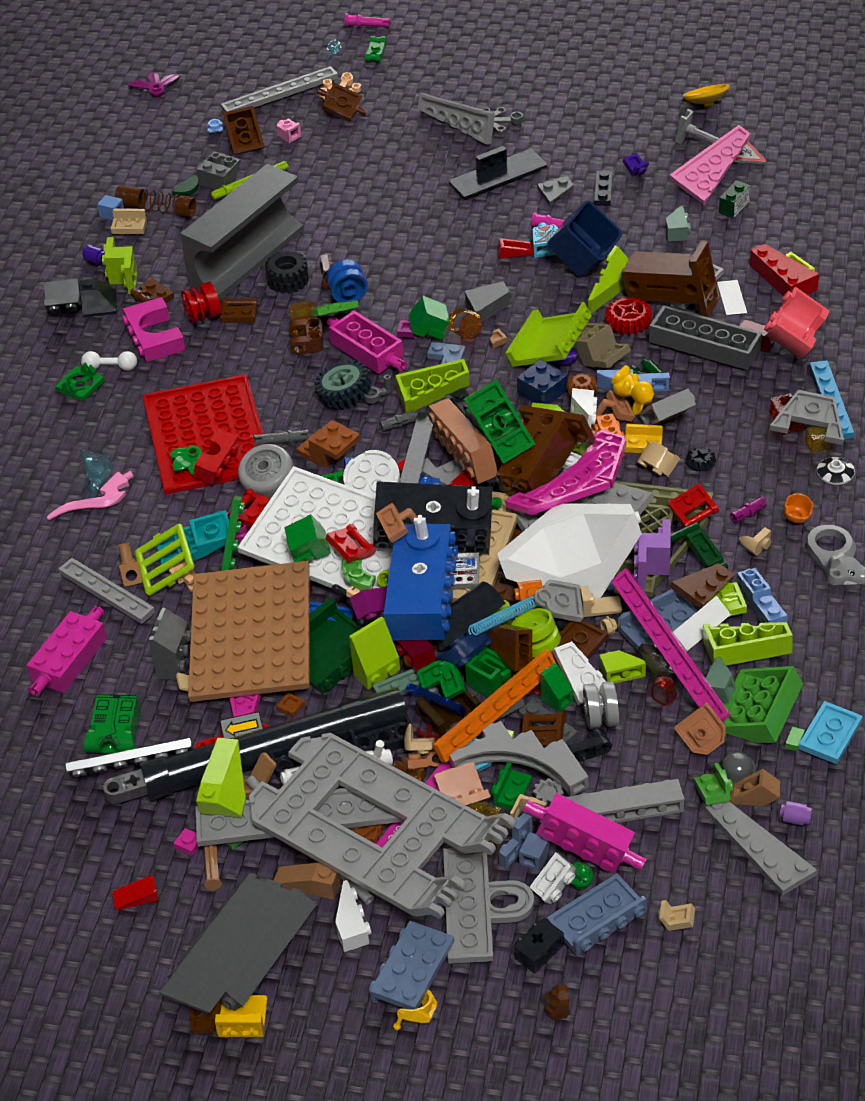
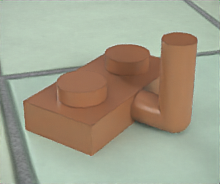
M609 390L606 394L607 399H603L598 406L596 416L602 415L606 407H611L616 419L632 422L635 415L627 398Z
M393 503L376 513L392 543L409 533L403 520L409 518L413 525H415L414 518H418L410 508L399 514Z

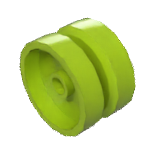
M537 608L526 611L516 617L511 624L532 629V658L537 657L544 650L552 651L561 641V636L553 616L547 609Z

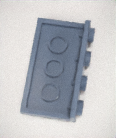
M672 588L650 600L672 632L700 610ZM632 610L623 613L618 618V631L643 657L658 650Z
M616 873L548 916L547 920L564 932V942L577 956L581 952L591 949L600 940L607 939L617 929L624 928L634 918L644 915L647 911V899L644 896L639 897Z
M409 921L406 928H402L397 944L391 947L387 962L381 965L376 981L373 980L370 985L369 993L371 994L372 1002L378 1003L380 999L405 1009H418L455 942L454 936Z

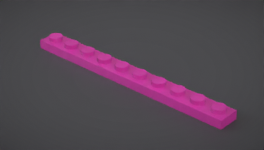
M625 568L611 582L699 708L707 702L721 721L724 722L731 716L730 712L634 576Z

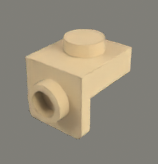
M667 900L661 901L658 917L668 931L693 927L695 907L692 904L671 907Z

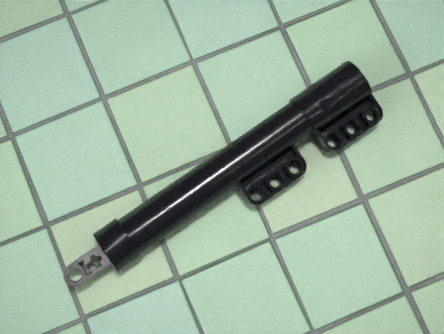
M395 687L340 703L338 707L229 739L239 741L242 771L254 768L261 753H267L276 763L274 773L277 780L281 782L280 773L282 771L280 770L282 768L290 769L301 766V763L290 758L288 753L300 738L310 736V739L322 737V734L332 733L345 741H351L352 745L364 751H374L378 740L387 739L388 741L384 742L383 748L395 751L404 748L405 736H400L399 734L406 733L407 727L411 722L403 696L399 688ZM215 743L164 758L160 756L140 762V770L106 780L103 787L107 801L117 804L144 795H148L149 800L152 801L172 795L175 791L201 784ZM365 744L368 745V747L361 748L360 745ZM112 789H118L117 792L110 793Z

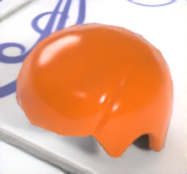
M794 493L786 499L783 510L784 515L793 523H804L812 515L813 502L803 494Z

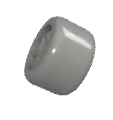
M263 444L252 448L243 456L238 467V477L245 491L252 489L257 494L272 498L295 465L288 452L282 447L274 444Z

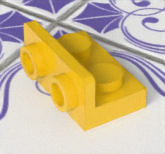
M626 424L625 438L627 446L625 452L642 453L649 441H655L662 445L663 426Z

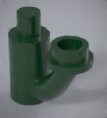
M646 358L641 361L643 370L646 373L640 372L638 366H630V369H633V374L665 373L652 360L648 361Z

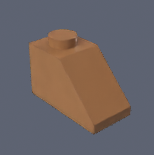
M761 769L732 784L733 792H731L730 802L740 805L765 806L780 798V781L766 770Z

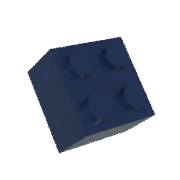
M540 359L517 377V393L533 403L551 404L568 391V374Z

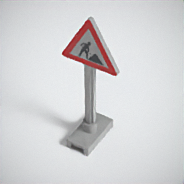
M687 109L686 115L681 116L675 142L682 144L688 134L696 135L712 143L720 139L697 129L696 126L691 124L692 110ZM749 141L734 161L739 163L766 164V160Z

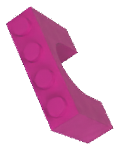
M162 297L123 308V323L127 326L134 345L138 346L137 350L140 357L143 356L146 362L185 350L184 339L178 327L159 333L144 331L151 325L169 320L168 309Z

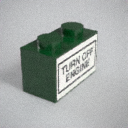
M736 180L720 197L719 214L734 218L750 202L751 185Z

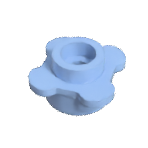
M218 119L210 120L207 124L209 127L208 132L218 133L223 131V127H221L223 123Z

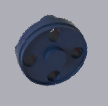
M470 630L471 635L467 632L457 637L449 644L447 649L436 657V660L450 662L457 668H460L493 640L487 631L474 635Z

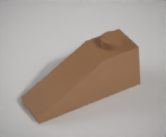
M321 863L281 866L278 868L274 881L281 883L284 889L292 890V888H296L305 894L333 900L341 884L340 874Z

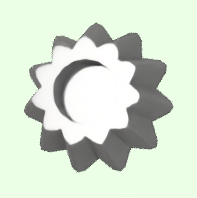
M550 778L546 781L540 780V784H535V790H533L536 798L546 802L547 806H550L556 793L563 795L564 792L562 790L563 787Z

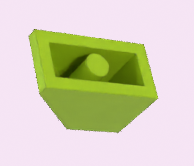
M620 650L600 654V670L606 682L613 681L616 684L642 678L646 675L645 660Z

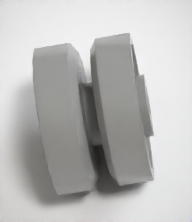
M613 681L601 683L600 696L598 688L594 683L583 685V708L589 730L601 727L602 716L607 727L619 725L618 701Z

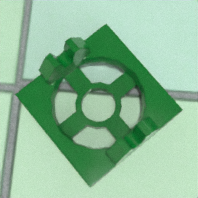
M85 362L81 367L75 366L55 386L57 392L84 402L105 382L104 376L96 374V370L91 364L88 366ZM75 376H84V378L80 380L73 379ZM90 379L93 380L91 386L87 385V382ZM79 383L85 384L83 387H76Z

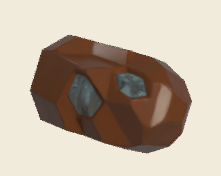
M557 984L544 996L546 1016L552 1020L566 1019L570 1014L567 985Z

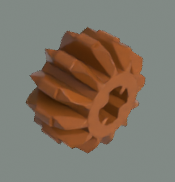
M576 373L575 376H570L567 382L569 397H572V388L594 390L595 395L597 391L595 377H591L590 374L585 375L584 373Z

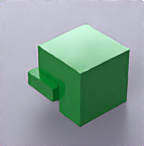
M422 296L408 315L412 333L422 337L428 333L430 336L443 340L446 336L445 328L450 323L446 305Z
M311 514L284 527L289 550L292 553L294 562L311 561L315 559L314 556L320 559L331 553L329 543L325 539V529Z
M487 647L478 652L465 665L467 686L487 698L511 679L512 674L515 672L496 652Z

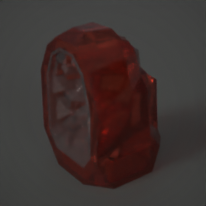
M661 676L653 683L651 695L657 703L668 706L672 705L677 698L675 681L672 678Z

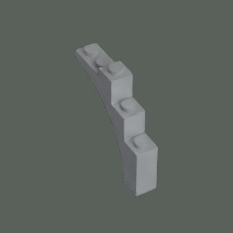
M501 721L495 724L492 723L483 729L482 739H476L470 745L459 748L450 754L452 768L469 762H474L475 765L486 762L518 763L535 768L550 776L563 787L569 796L589 788L588 775L563 739L551 742L547 747L543 748L532 730L520 733L513 739Z

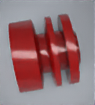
M210 281L199 284L198 292L194 287H190L189 291L188 289L182 290L183 307L192 324H197L198 319L203 322L205 320V313L209 319L221 316L220 301Z

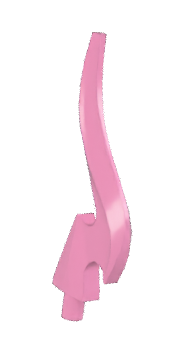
M129 471L124 475L117 472L100 489L101 494H104L103 497L66 503L47 516V520L72 510L104 508L117 504L126 495L125 491L119 492V490L129 486L128 480L134 477L132 472Z

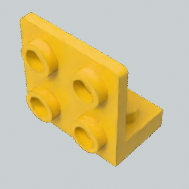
M251 995L245 1004L235 1011L226 1008L222 1004L220 1014L215 1016L218 1037H264L267 996Z

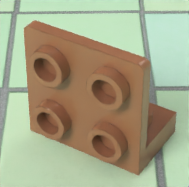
M469 762L434 775L440 792L468 807L487 802L491 797L488 789H483L474 762Z

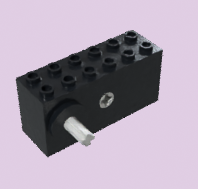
M377 481L373 523V545L376 548L393 549L394 542L390 541L376 515L378 511L393 503L399 514L410 508L417 517L422 515L428 524H451L452 532H455L456 535L454 545L458 546L459 553H489L492 487ZM409 518L403 520L405 525H413Z

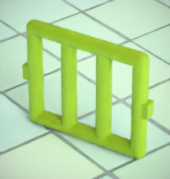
M181 524L173 526L162 534H156L151 541L135 550V556L138 560L147 596L155 594L166 586H172L176 583L177 579L189 573L195 567ZM177 533V540L144 560V553ZM181 546V553L148 573V566ZM185 560L186 565L153 586L151 585L150 580Z

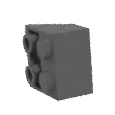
M213 152L196 169L199 185L217 190L222 185L226 186L235 182L241 160Z

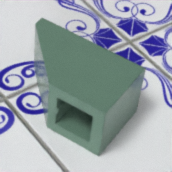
M683 206L677 208L666 218L665 232L668 242L688 240V233H691L688 213L684 212Z
M716 657L713 665L709 668L706 680L720 700L729 703L736 690V686L727 666L720 657Z

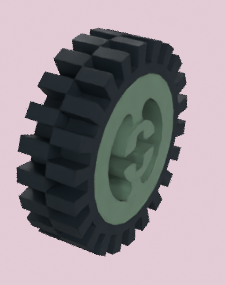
M345 360V363L338 361L336 366L334 363L330 364L331 368L325 367V372L320 371V376H317L314 382L316 392L322 404H327V407L333 405V408H337L339 404L342 408L345 407L346 403L350 406L352 401L355 403L359 402L358 398L363 399L365 397L364 394L369 393L368 389H371L372 384L366 366L360 361L356 363V360H352L351 363L349 360Z

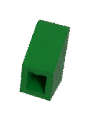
M554 663L549 668H545L541 673V701L556 712H561L573 702V688L559 666Z

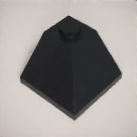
M98 279L80 280L83 318L117 314L116 289Z

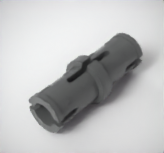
M412 410L380 420L379 425L382 432L416 422L417 417Z

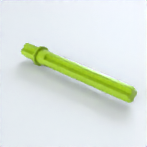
M286 161L273 165L283 171L289 168ZM252 175L226 186L222 185L221 188L211 192L212 199L218 200L226 197Z

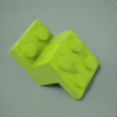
M107 237V242L104 244L105 255H102L103 265H106L105 277L109 279L110 285L124 284V287L128 289V294H131V289H136L137 281L133 246L116 247L114 237Z

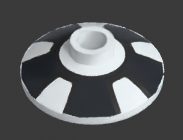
M830 457L818 464L817 474L826 483L840 485L852 480L855 469L846 459Z

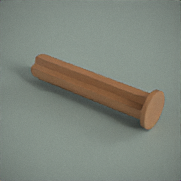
M216 844L204 846L206 870L204 886L208 890H217L222 886L218 872Z

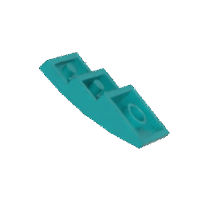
M225 510L189 520L190 526L183 527L192 559L195 561L226 544L229 519ZM177 533L157 545L158 551L177 540ZM181 546L160 559L161 564L181 553Z

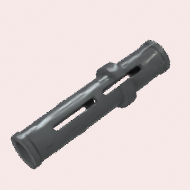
M287 430V432L254 434L253 441H255L254 446L278 443L292 444L293 442L306 441L309 435H307L308 430Z

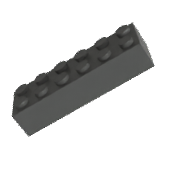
M666 305L662 306L650 324L649 342L745 370L750 368L761 349L762 332Z

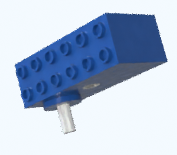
M418 515V518H414L415 525H405L409 533L396 540L393 544L384 608V619L393 641L445 640L446 632H449L450 628L447 618L451 616V604H449V601H453L451 586L455 585L453 572H456V560L454 558L458 557V546L454 545L456 535L455 532H452L451 524H428L422 515Z

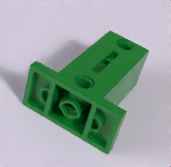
M497 379L464 399L469 407L464 410L475 428L494 448L503 464L535 445Z

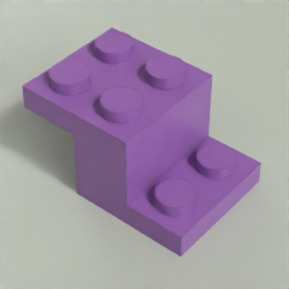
M662 519V527H658V533H642L634 545V553H638V555H634V567H638V569H634V578L642 589H646V575H670V519Z

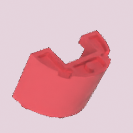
M794 287L791 292H786L782 298L784 302L777 312L774 311L771 314L763 330H765L766 336L800 359L806 356L813 348L816 338L813 336L826 320L830 310Z

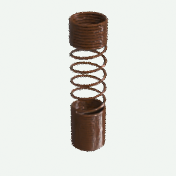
M120 184L116 188L115 197L122 199L123 205L126 207L137 209L144 207L145 210H153L152 207L156 199V193L153 190L150 194L149 209L145 208L148 199L147 189ZM154 192V201L151 206V197ZM160 192L157 199L158 209L153 210L154 212L159 210L161 213L167 211L170 215L175 213L177 216L191 218L196 211V200L194 197L183 195L178 197L176 194L173 199V212L169 213L168 208L171 203V194L168 193L165 199L166 210L161 211L163 192ZM162 193V201H161V204H160V206H159V197H160V194ZM168 195H170V200H169V204H168V207H167V205H166V203H167V197H168ZM176 196H177V200H176V204H175V209H174V201H175V198H176Z

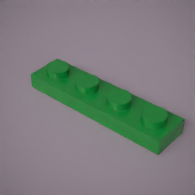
M234 496L232 501L221 571L233 570L235 567L236 559L232 557L233 551L237 552L239 540H235L236 532L240 533L242 522L238 521L239 514H243L245 506L240 496Z

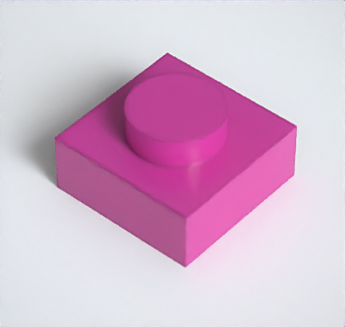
M185 828L173 843L174 848L193 856L199 848L197 833Z

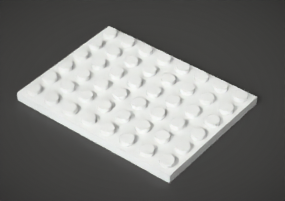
M293 466L237 547L238 552L270 565L294 562L292 553L289 550L284 527L310 514L322 525L326 535L329 532L346 528L349 524H354L357 527V531L370 544H373L375 496ZM350 536L356 542V544L361 549H363V547L352 536ZM329 543L330 554L320 559L314 556L315 559L309 561L310 580L330 588L334 584H338L348 590L351 585L344 579L342 574L343 557ZM377 548L372 556L359 559L362 561L364 571L376 576L373 588H382L378 584L377 577L383 570H390L393 549Z

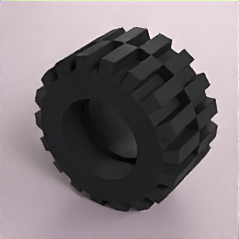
M281 251L270 256L265 263L268 286L276 292H296L298 289L304 288V285H307L309 281L307 260L301 253Z

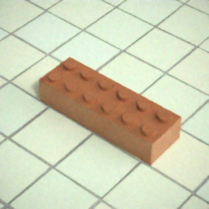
M449 398L430 405L428 417L434 425L432 429L434 437L439 439L441 445L446 447L448 453L453 455L455 461L460 463L462 469L467 471L469 477L473 478L478 484L496 477L497 467L491 444Z

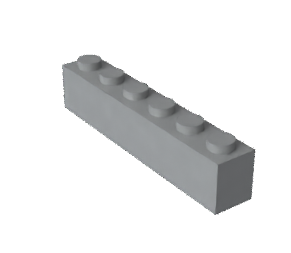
M678 779L566 797L616 823L684 812V796Z

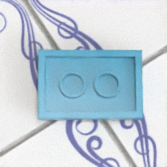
M824 701L801 739L798 749L838 764L861 725L863 716Z

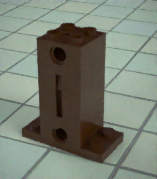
M701 241L694 254L634 251L628 263L622 269L621 275L625 282V291L628 298L634 296V299L640 298L645 301L698 304L701 316L708 318L720 298L708 241Z
M525 405L520 407L518 411L535 445L502 464L496 475L507 496L511 497L519 492L526 494L555 479L577 442L593 445L596 439L584 415Z

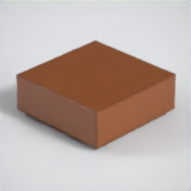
M287 693L276 706L277 711L294 718L305 706V700Z

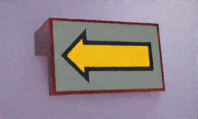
M260 711L219 720L222 736L226 739L263 729Z

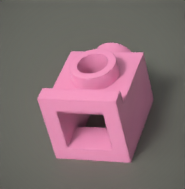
M287 119L284 121L280 120L276 125L277 135L288 143L301 137L300 123Z

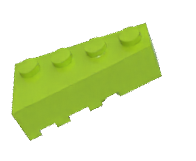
M787 622L760 623L759 626L741 623V626L729 627L728 624H720V627H710V624H703V644L712 665L716 657H720L724 664L728 666L792 653L793 635Z

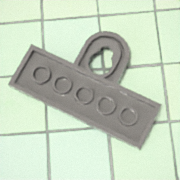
M444 848V876L455 875L467 884L463 891H458L454 887L449 888L454 890L458 897L455 901H452L453 903L450 907H446L447 934L454 936L455 939L448 953V964L493 961L491 923L518 922L527 918L534 908L533 892L526 884L519 881L489 882L487 853L483 851L465 854L456 848ZM500 895H515L518 898L517 903L510 904L506 908H496L491 904V900Z

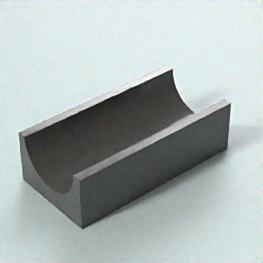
M266 164L180 233L189 287H194L198 290L199 284L210 281L220 300L264 264L270 256L277 253L304 230V225L290 215L281 198L284 193L298 183V176Z

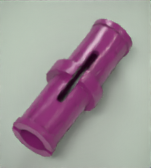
M760 496L750 503H744L741 508L730 513V517L734 516L730 518L731 521L737 524L746 517L754 516L755 512L767 506V503H764L766 500Z

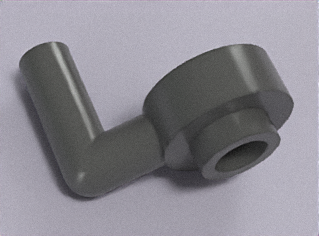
M388 374L384 376L385 388L379 389L378 387L371 386V389H368L369 393L364 394L363 400L373 404L378 402L381 396L390 394L392 392L391 376Z

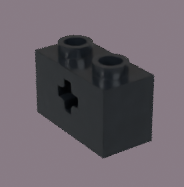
M543 918L539 923L532 925L529 932L523 938L520 937L515 942V960L535 974L564 946V932Z

